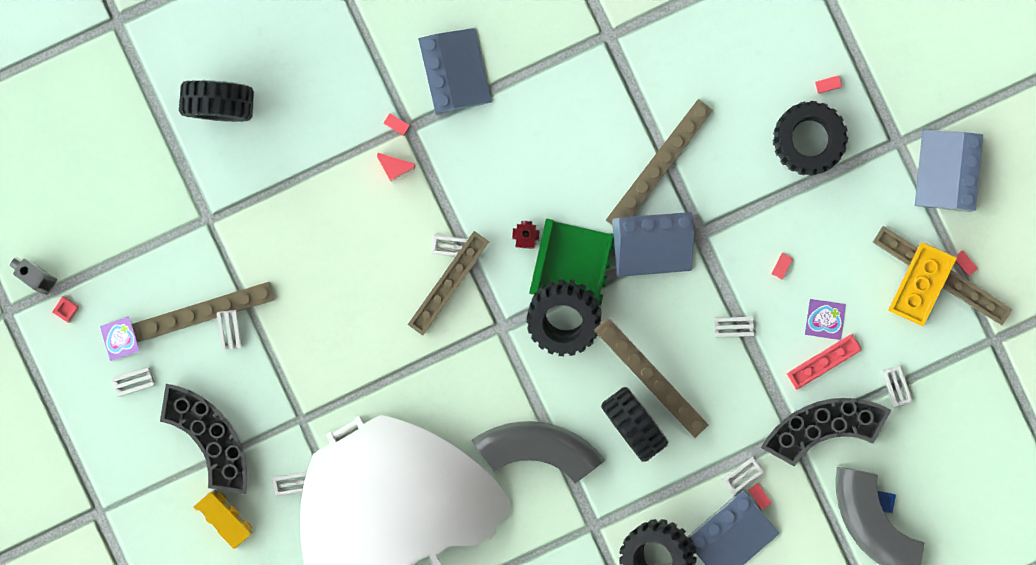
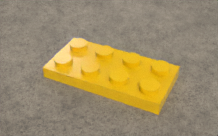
M921 241L888 311L920 326H924L957 257Z

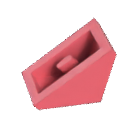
M381 153L377 154V158L390 181L415 169V163Z

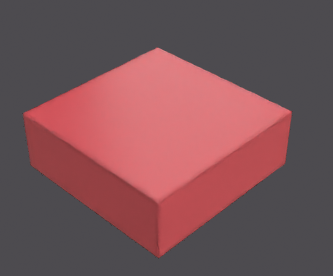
M62 296L52 313L69 323L79 309V306Z

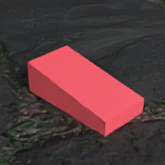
M839 75L815 82L818 94L842 87Z
M390 113L384 121L385 125L403 136L410 127V125Z
M963 250L956 255L957 259L955 262L968 276L978 269Z
M782 253L771 274L782 280L793 258Z
M758 483L748 489L761 510L772 504Z

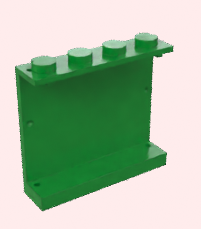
M546 218L529 294L534 295L538 293L540 287H547L548 282L551 281L558 283L559 279H564L565 282L574 280L577 285H580V283L586 286L585 290L591 289L594 293L593 298H598L599 306H601L603 295L600 294L601 287L606 286L608 277L604 276L606 268H610L612 257L608 256L610 249L614 250L615 247L613 234L564 224Z

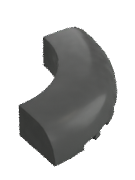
M166 383L160 422L173 425L186 432L198 445L206 459L208 488L246 494L247 466L240 440L230 422L212 403L202 396L180 386Z
M835 398L818 401L795 411L785 418L768 435L761 448L786 463L795 466L811 447L831 438L855 437L874 444L892 410L880 404L856 398Z
M522 421L508 423L487 430L471 440L493 471L517 461H540L560 469L574 483H577L605 461L603 456L579 435L560 426L544 422Z
M837 467L835 486L838 508L846 529L859 548L879 565H921L925 542L904 535L888 520L878 498V475Z

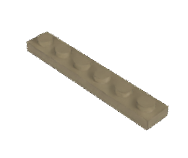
M473 231L409 321L408 326L421 335L425 334L490 241L476 231Z

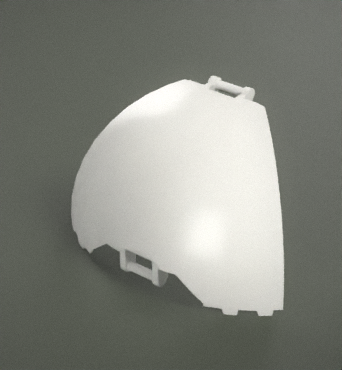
M380 415L364 424L360 416L354 418V421L333 433L329 432L326 434L330 444L318 450L311 458L303 487L300 515L301 547L304 565H413L428 555L433 561L428 565H442L437 554L448 546L478 547L486 538L491 539L497 533L496 526L502 519L506 520L510 515L509 508L512 502L491 475L468 455L444 439L427 430L395 418ZM357 427L359 428V430L341 439L340 441H336V439L352 431L353 429Z

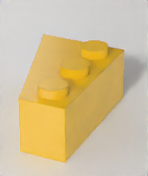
M213 490L193 508L196 511L199 510L206 517L205 520L209 524L211 523L217 530V533L235 549L253 533L251 531L253 527L246 519L242 521L238 516L240 514L233 505L229 506L225 501L227 498L220 490L218 492Z

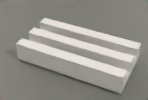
M433 235L431 254L456 257L458 253L436 251L435 248L461 250L463 246L436 243V240L465 243L468 239Z
M236 310L217 312L222 350L241 348ZM229 315L233 316L236 343H233ZM222 316H225L229 344L225 342Z
M753 317L715 318V337L754 336ZM749 321V325L719 326V322ZM749 328V332L719 333V329Z
M901 365L883 370L882 374L893 407L913 402ZM896 370L898 371L900 380H901V382H902V385H903V388H904V391H905V394H906V397H907L906 400L903 399V396H902V393H901V390H900V387H899V384H898V381H897V378H896V375H895V372H894V371H896ZM888 373L891 374L900 402H897Z
M149 367L111 378L117 397L154 386ZM147 373V376L118 384L119 380ZM149 380L147 384L120 391L122 387Z
M752 456L722 478V480L734 495L763 474L764 471ZM750 463L754 464L752 467L743 472L733 481H731L730 483L728 482V480L731 477H733L739 471L744 469ZM757 468V473L752 475L750 478L741 483L735 489L732 487L734 484H736L738 481H740L742 478H744L746 475H748Z
M307 472L273 477L272 483L275 497L303 492V488L278 492V488L304 484L305 480L277 484V481L306 476Z

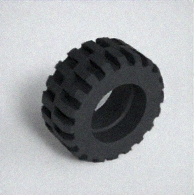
M183 81L180 85L179 113L185 117L226 122L250 121L253 114L254 90L252 87L243 84L222 81Z
M804 101L790 107L779 118L773 131L774 139L772 141L773 146H775V154L779 156L783 166L786 165L788 170L798 172L800 175L813 176L828 171L842 159L841 157L847 149L848 137L846 132L848 130L847 126L843 124L844 119L842 116L836 113L837 110L829 108L828 104L823 102ZM804 121H816L825 128L828 135V143L822 153L816 156H805L797 151L793 144L792 136L798 124Z
M559 279L558 283H554V281L548 282L547 287L542 286L539 288L538 293L534 294L530 302L526 323H528V333L532 334L531 339L534 343L538 341L540 349L544 350L546 348L548 350L547 353L552 355L555 352L559 353L558 356L562 357L568 353L569 356H574L576 351L582 353L586 350V346L590 347L594 343V339L598 336L594 329L601 324L602 311L599 307L600 302L598 298H593L594 293L591 289L587 291L584 284L580 283V285H577L574 280L565 282L564 279ZM555 306H569L580 314L582 323L572 330L558 329L548 321L546 317L547 311Z
M622 387L602 402V410L642 462H647L667 447L669 443L667 438L628 387Z
M654 519L642 523L624 539L623 546L620 547L619 551L622 554L619 558V564L648 565L644 558V546L648 542H655L668 550L672 558V565H695L697 557L693 555L696 553V548L691 546L693 541L691 537L687 538L684 534L686 531L683 528L678 529L676 523L671 522L667 524V520L661 519L657 521Z

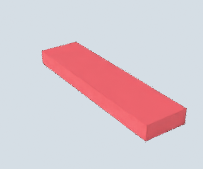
M850 334L786 374L795 389L798 390L862 349L853 334Z

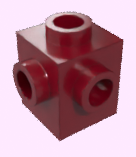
M521 221V224H517V228H513L512 239L516 240L515 248L535 249V241H539L540 230H536V225H532V221ZM528 232L530 235L525 238L522 236V233Z

